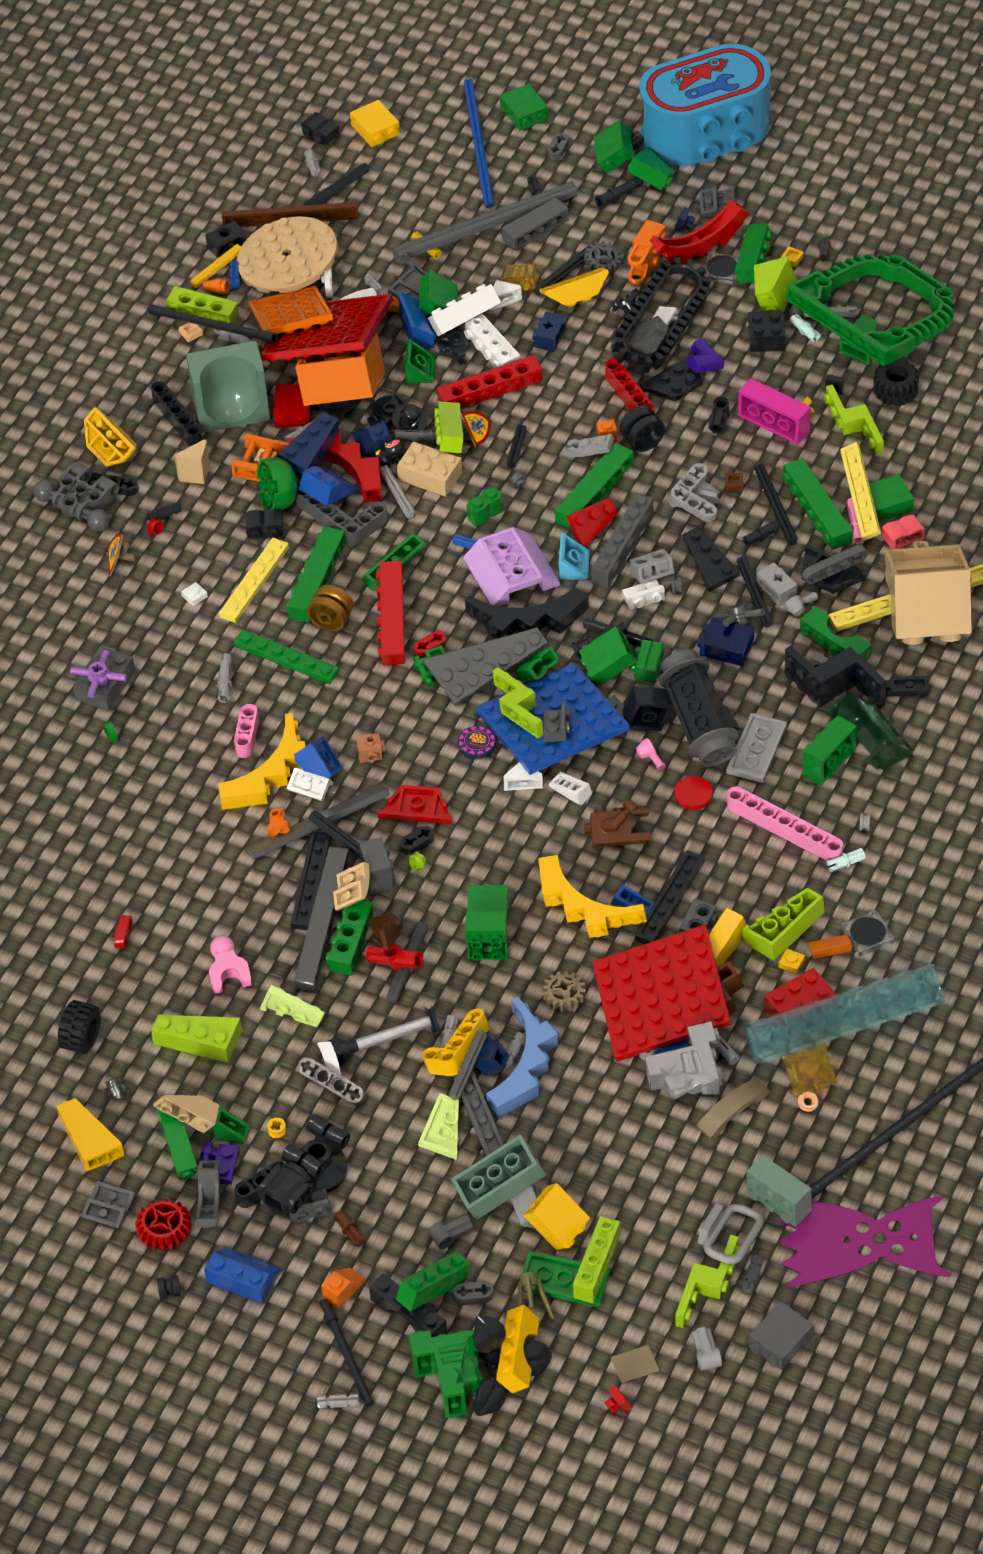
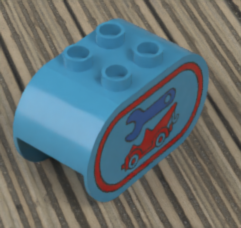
M723 44L648 69L641 77L639 92L644 107V124L640 131L644 137L643 143L645 146L643 149H650L667 165L690 166L703 161H712L719 156L734 151H743L747 147L760 142L766 136L770 127L771 69L766 58L755 49L745 45Z

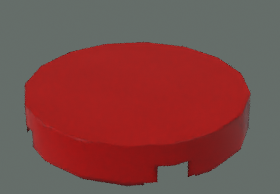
M689 776L681 779L676 784L674 795L676 802L684 809L700 810L711 802L713 791L710 783L704 778Z

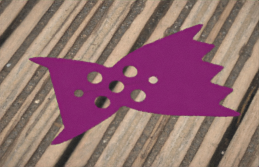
M936 1196L907 1205L885 1215L880 1220H875L871 1216L856 1210L812 1201V1211L796 1227L791 1223L784 1222L781 1218L778 1219L779 1222L796 1230L793 1234L780 1241V1243L797 1251V1254L781 1263L783 1266L799 1272V1275L785 1287L801 1286L843 1275L862 1268L879 1257H884L895 1264L924 1273L944 1277L952 1276L936 1264L931 1208L939 1203L944 1196ZM891 1221H898L901 1224V1229L893 1232L888 1228V1224ZM859 1222H865L869 1225V1230L866 1233L857 1231L856 1225ZM876 1233H883L886 1236V1241L883 1244L874 1242L873 1236ZM916 1234L917 1239L914 1241L910 1240L909 1236ZM844 1236H848L850 1238V1241L848 1243H844L842 1241V1238ZM893 1244H900L904 1250L902 1254L894 1255L891 1253L890 1247ZM861 1245H867L871 1248V1253L868 1256H862L858 1253V1248Z

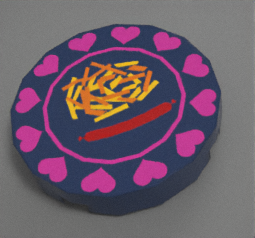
M472 726L461 732L458 738V747L464 756L471 759H482L483 756L487 754L489 756L495 750L496 738L489 728Z

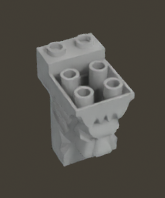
M712 1022L687 1027L689 1047L645 1057L646 1074L651 1091L666 1088L669 1095L675 1099L687 1093L719 1094V1086H722L721 1070L716 1064L717 1048L720 1047L718 1041L719 1034L717 1028H713Z

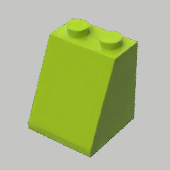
M788 257L754 265L755 295L762 311L783 310L784 312L788 304L786 300L787 285L797 281Z

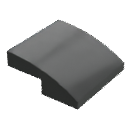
M716 187L699 191L701 216L705 218H714L730 200L736 202L734 187L717 191Z
M97 1181L91 1198H88L81 1218L120 1229L137 1194L133 1191Z

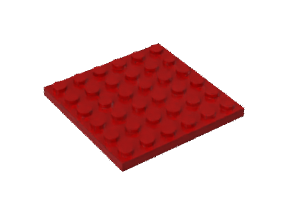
M706 925L592 961L612 1049L617 1062L640 1055V1053H647L687 1040V1027L712 1022L713 1028L721 1029L732 1025Z

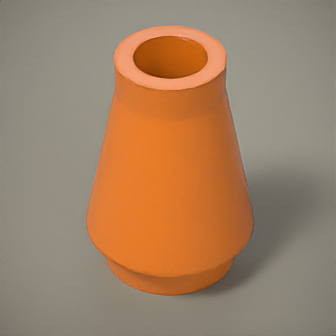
M225 278L203 282L204 291L224 295L230 289V283Z

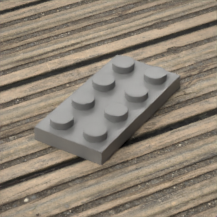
M751 713L736 746L737 753L731 758L727 767V774L764 783L786 731L787 722Z

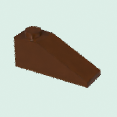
M388 913L370 918L374 938L384 950L389 949L400 936L399 929L402 926L399 917L396 918L393 913Z

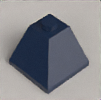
M384 417L352 433L356 443L360 445L362 458L375 456V452L380 449L382 450L385 443L394 440Z

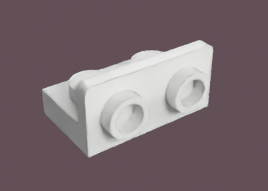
M655 579L623 589L622 596L629 609L633 610L664 600L665 588L663 585H659Z
M294 768L287 790L323 802L328 787L333 786V782L329 778L305 772L302 768Z

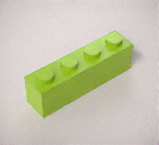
M438 401V408H434L436 444L439 445L440 452H462L463 429L460 403Z

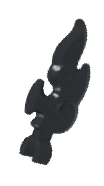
M454 328L452 332L447 331L437 336L440 341L448 342V344L438 342L437 346L441 352L449 351L450 354H455L459 365L466 363L464 350L468 348L469 342L464 339L460 330Z

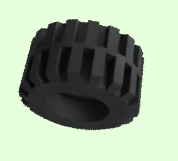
M898 359L884 367L878 365L874 373V394H876L877 399H881L880 401L886 402L887 405L894 404V406H898V404L906 405V402L910 403L912 399L916 398L919 386V373L913 364Z
M72 1000L67 1005L58 1027V1044L60 1048L80 1054H87L96 1041L100 1028L101 1014L98 1006L78 1000Z

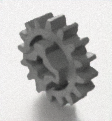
M596 241L595 245L590 244L589 248H586L584 255L585 265H590L589 270L603 267L608 269V274L610 275L611 270L616 272L617 268L620 267L621 251H616L617 246L611 247L610 242L606 245L604 241L601 244Z

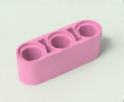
M253 704L242 706L239 714L234 743L236 754L240 758L250 757L253 753L259 724L257 708Z

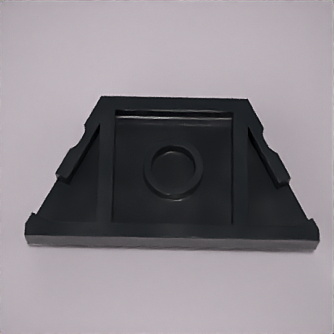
M687 356L640 384V388L643 392L646 390L653 391L656 396L677 401L702 386L703 380L700 373H694L686 364V360L689 357Z
M806 544L802 573L809 566L831 557V555ZM851 566L813 585L834 594L865 580L867 572Z

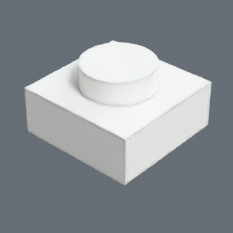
M196 582L181 591L182 597L192 606L208 597L207 592Z

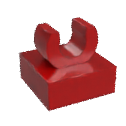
M615 1385L608 1390L612 1397L605 1401V1405L612 1413L617 1412L620 1407L625 1412L633 1408Z

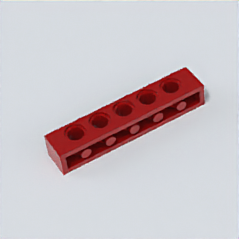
M532 355L436 388L437 401L460 403V409L543 381L542 367L535 356Z

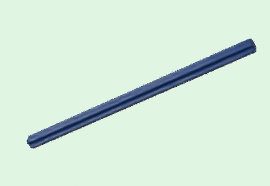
M465 79L464 88L484 206L488 208L493 207V196L473 80Z

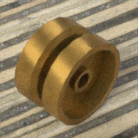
M323 585L317 589L314 598L309 603L307 615L313 624L321 629L332 632L340 631L354 609V602L343 589L334 585Z

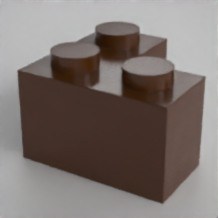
M727 961L718 967V972L729 1015H732L738 1010L730 996L745 986L735 968Z

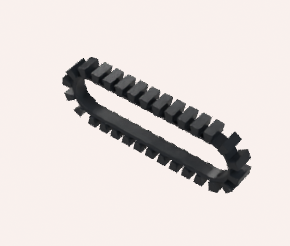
M673 257L671 264L667 260L661 263V266L658 267L656 273H654L614 334L611 351L612 353L618 352L615 360L619 364L625 359L628 360L629 365L627 369L633 372L636 365H642V373H649L651 366L655 370L661 367L706 299L711 280L710 277H704L706 269L703 266H700L697 270L693 269L695 261L689 258L686 265H682L680 257ZM672 274H682L691 278L696 284L697 289L656 352L648 356H641L630 351L625 344V340L666 278Z

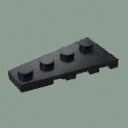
M699 527L683 534V540L691 556H693L709 592L740 577V571Z

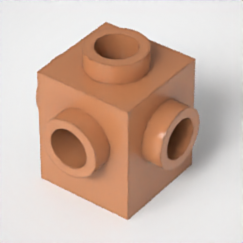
M379 733L356 736L360 763L382 760V752H385L384 740L380 741Z

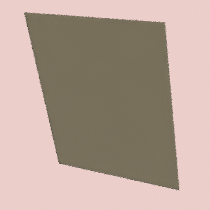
M649 1345L610 1357L621 1384L660 1371Z

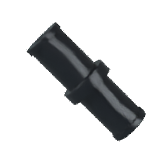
M771 521L763 527L755 528L752 533L742 537L744 545L750 547L758 541H764L767 536L778 532L777 524Z

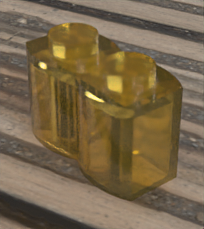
M535 264L505 266L500 281L520 285L521 290H533L536 288L540 277L538 266Z

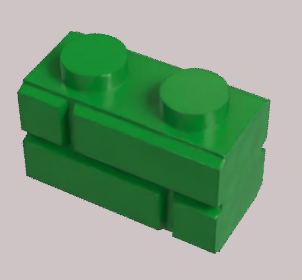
M643 640L641 646H637L635 652L637 662L631 666V672H634L635 680H646V682L652 683L657 681L664 656L663 643Z

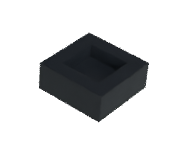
M827 374L825 392L826 386L833 385L837 394L842 395L844 391V378Z

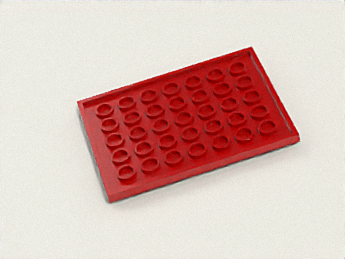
M392 293L325 302L332 313L333 320L325 325L315 324L308 329H295L292 333H279L278 341L275 344L268 342L262 351V361L276 362L278 359L292 360L295 357L301 356L302 358H309L318 354L319 356H326L334 352L336 354H343L351 350L354 352L363 351L393 301Z

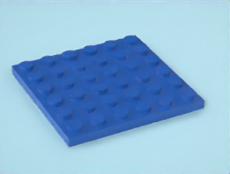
M575 663L525 685L536 694V707L529 712L535 717H539L543 724L544 711L561 710L562 702H566V708L570 709L571 720H567L570 722V733H567V741L544 742L543 736L536 738L503 715L499 699L507 693L476 706L477 714L516 760L521 763L529 775L630 730L629 723Z

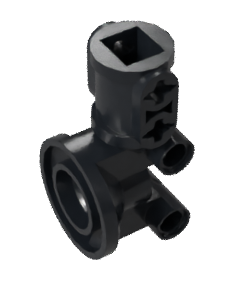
M313 1115L307 1123L306 1130L314 1134L315 1139L307 1142L301 1148L292 1143L286 1146L282 1153V1160L286 1161V1163L283 1165L277 1164L258 1188V1195L262 1202L274 1213L286 1216L288 1213H296L313 1191L326 1188V1192H330L340 1186L345 1180L348 1171L347 1159L342 1151L350 1140L348 1132L318 1115Z

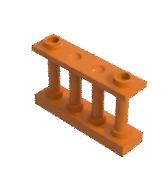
M245 433L244 440L247 450L242 461L233 460L232 476L259 482V479L256 478L258 464L249 463L254 450L265 449L261 458L265 459L270 458L272 451L277 452L278 455L289 443Z

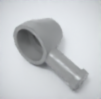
M811 592L804 597L796 595L787 600L784 607L794 616H800L805 611L804 604L816 601L818 596L815 592Z

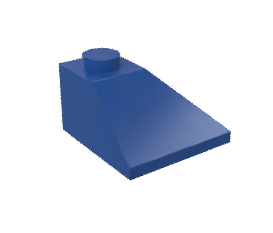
M324 736L293 754L296 764L305 772L330 778L343 769Z

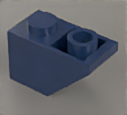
M485 1032L487 1038L474 1066L484 1075L488 1076L504 1070L509 1054L493 1035Z

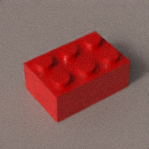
M814 967L764 995V1010L786 1036L819 1019L823 1012L828 1014L835 1010L837 1006V994Z

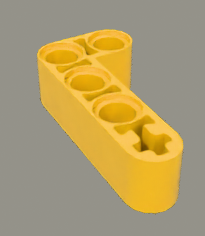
M473 1009L466 1015L444 1048L430 1047L423 1051L422 1058L430 1074L443 1076L458 1074L476 1032L482 1030L485 1033L490 1029L482 1009Z

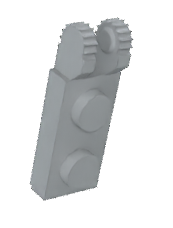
M612 434L581 440H569L567 443L569 448L565 449L564 454L572 458L610 452L614 437Z

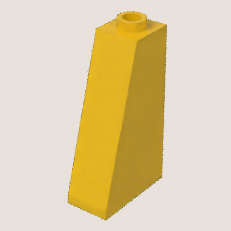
M729 908L725 909L709 934L717 968L725 963L742 942V928L747 925L742 915Z
M76 1098L64 1101L56 1106L59 1118L86 1172L124 1156L121 1142Z

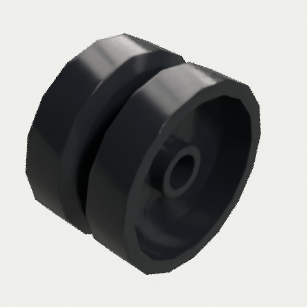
M644 405L632 409L624 416L619 425V432L635 451L645 452L654 448L661 441L665 434V425L650 407Z

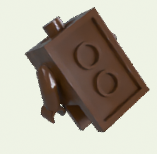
M631 799L625 802L623 807L614 808L610 812H606V809H594V813L590 814V823H584L585 835L591 834L592 848L650 844L652 840L651 832L631 833L630 820L633 817H648L649 809H645V806H635Z

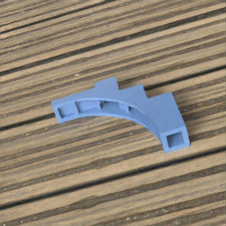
M519 997L511 1000L512 1012L523 1025L526 1034L523 1055L511 1075L499 1086L486 1093L487 1105L497 1118L539 1096L540 1083L536 1077L549 1071L548 1062L550 1059L546 1052L558 1046L559 1033L557 1029L551 1026L547 1020L541 1023L537 1016L531 1014L527 1003H523Z

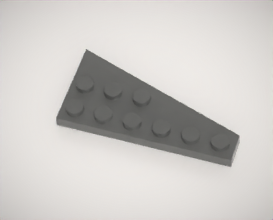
M538 628L424 659L423 663L454 706L494 681L492 670L499 667L504 672H507L548 645V642Z

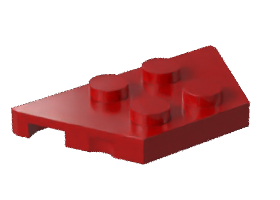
M400 785L396 793L387 800V805L378 811V818L452 824V817L449 815L441 791L436 787Z

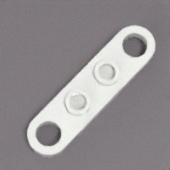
M331 267L329 271L325 270L321 274L322 283H325L326 299L333 298Z

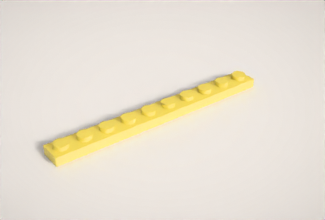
M983 564L970 568V588L983 584ZM889 594L828 614L829 621L834 630L838 632L890 615L891 595Z

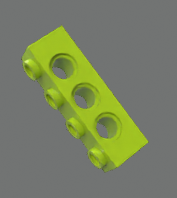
M174 286L166 299L167 309L234 324L239 316L238 302L177 286Z
M602 1216L599 1217L573 1283V1297L575 1299L594 1304L621 1235L620 1221Z

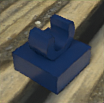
M684 206L674 229L680 231L682 226L686 229H691L696 218L688 216L689 208Z

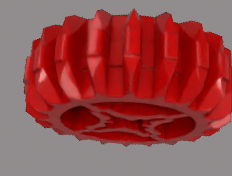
M163 1198L162 1202H159L155 1199L154 1204L148 1202L147 1208L142 1207L141 1213L137 1214L135 1222L136 1233L140 1241L145 1243L147 1248L152 1246L154 1251L161 1248L163 1252L165 1248L169 1247L172 1251L174 1245L179 1247L180 1241L186 1242V1236H190V1229L192 1227L191 1216L185 1206L182 1207L180 1201L175 1203L172 1198L167 1202Z

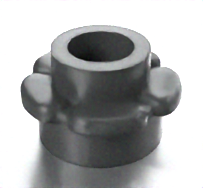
M521 472L514 474L510 479L512 487H523L526 484L525 479L527 476Z

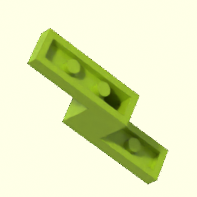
M826 386V394L823 395L824 401L830 407L831 416L836 419L837 428L841 429L843 435L863 431L864 436L868 437L870 448L874 449L876 455L883 454L884 440L866 405L863 404L845 409L834 386Z
M499 667L492 670L494 685L507 693L499 699L501 713L536 738L543 736L542 720L529 712L536 707L535 692Z
M730 1235L724 1254L733 1256L740 1248L738 1236ZM721 1262L718 1269L697 1263L693 1264L675 1314V1326L684 1328L686 1321H690L692 1316L691 1306L692 1303L696 1304L698 1294L721 1299L722 1293H726L728 1290L729 1280L727 1279L729 1275H733L735 1264Z

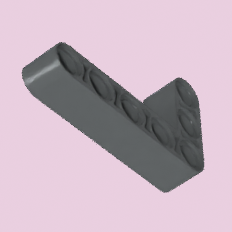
M299 485L297 486V506L323 526L344 530L346 544L348 545L359 544L388 521L387 507L383 502H375L357 516L351 518L334 504L325 506L301 491Z

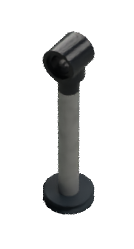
M431 1006L430 1009L425 1007L427 1015L425 1017L346 1042V1040L342 1041L340 1038H333L327 1042H331L340 1066L348 1061L351 1053L427 1028H431L432 1033L435 1035V1032L440 1033L437 1016Z

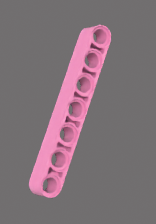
M740 787L728 789L727 807L730 811L826 861L842 856L843 842L839 838Z

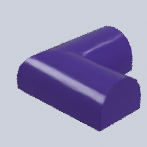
M704 338L697 339L692 344L690 350L694 355L687 358L686 364L694 373L724 368L723 359Z

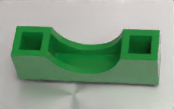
M817 607L812 608L800 619V632L814 640L819 646L829 650L831 654L836 656L851 647L865 661L871 657V643L859 635L840 637L833 634L829 630V615Z

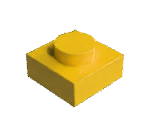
M788 246L781 258L788 257L791 266L797 267L804 257V252Z
M786 949L779 961L778 968L797 974L805 961V955Z

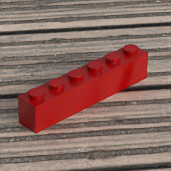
M402 561L379 562L380 569H376V578L380 580V585H377V596H380V600H377V611H381V616H377L378 627H381V631H378V642H381V647H378V658H382L383 665L405 664Z

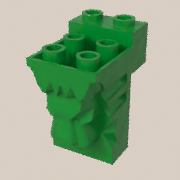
M468 885L465 920L468 960H508V885Z
M430 1330L416 1331L409 1334L415 1378L437 1374L445 1418L466 1415L465 1396L476 1393L478 1386L483 1381L482 1374L479 1371L477 1349L473 1343L474 1330H462L448 1335L440 1334L436 1337H431Z

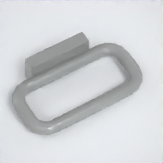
M716 1203L700 1228L698 1244L703 1245L705 1253L713 1259L727 1264L739 1263L764 1223L763 1216L758 1211L741 1204L729 1205L723 1211L724 1206ZM739 1212L754 1218L755 1223L735 1255L729 1256L712 1248L713 1243L732 1213Z

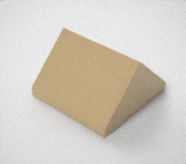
M204 439L174 455L177 476L180 482L205 484L210 461L207 441Z

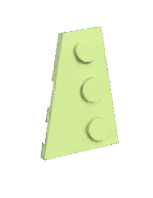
M273 985L270 986L260 1007L264 1011H267L268 1008L275 1010L276 1015L282 1017L284 1014L291 1015L295 1021L318 1027L325 1013L317 1006L310 1005L302 1001L301 998L292 996L282 988Z
M439 1093L418 1146L457 1160L459 1100H453L451 1097Z

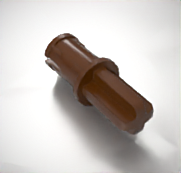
M345 1210L335 1213L334 1220L342 1228V1233L347 1235L355 1246H361L365 1242V1238L357 1229V1224L351 1221Z

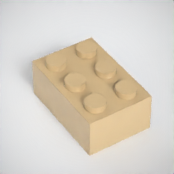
M413 441L397 465L398 480L446 497L462 474V459Z

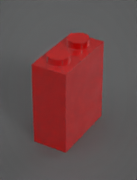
M276 384L274 402L275 427H303L310 423L312 405L304 406L299 384Z

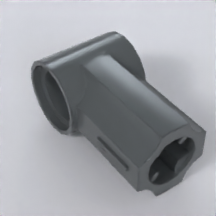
M464 1213L446 1223L443 1221L436 1222L429 1228L428 1232L439 1249H446L453 1244L455 1239L473 1231V1225L468 1215Z

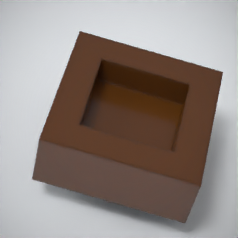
M725 473V491H743V473Z

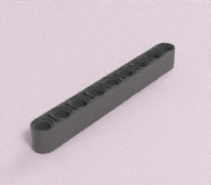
M330 846L328 849L295 976L296 989L315 991L317 988L336 914L333 892L338 890L336 874L347 869L350 848Z

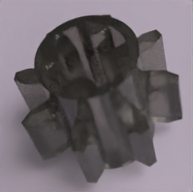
M118 1076L105 1082L107 1087L103 1088V1092L106 1098L111 1097L112 1101H115L127 1095L125 1090L129 1089L126 1080H120Z

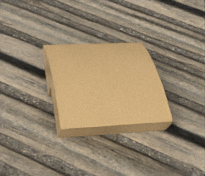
M362 862L336 874L338 890L333 892L336 911L366 898L370 878L369 863Z

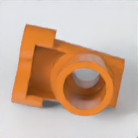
M277 808L271 810L270 823L267 825V835L275 837L278 833H288L290 826L284 809Z

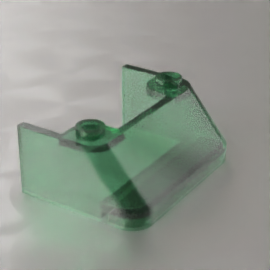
M844 691L825 712L827 716L834 719L840 716L857 726L856 737L871 754L865 761L877 770H884L908 758L914 752L912 747L884 714L870 701Z

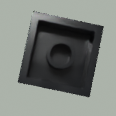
M783 310L748 312L750 352L785 350L786 335Z
M633 686L622 713L632 729L662 731L673 708V703L667 689Z

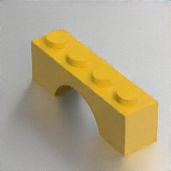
M525 1305L507 1311L505 1323L506 1338L502 1343L496 1380L511 1393L529 1387L532 1371L526 1361L523 1346L524 1340L537 1336L540 1318Z

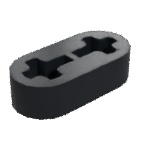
M422 826L404 836L400 841L401 851L406 855H412L433 843V829L428 826Z

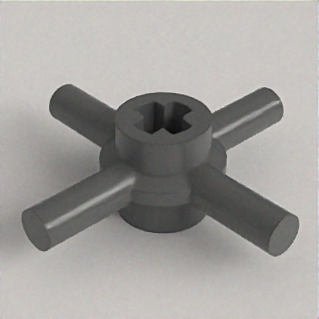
M736 604L728 608V613L714 614L713 620L715 622L722 621L724 626L730 624L732 626H741L749 623V617L764 616L765 611L763 608L755 609L753 604H749L746 607L745 604Z

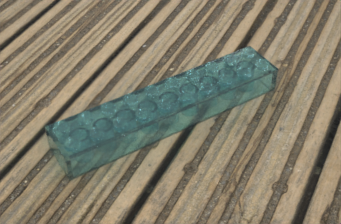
M929 964L745 1023L743 1028L754 1063H764L943 1004L945 1000L934 964Z

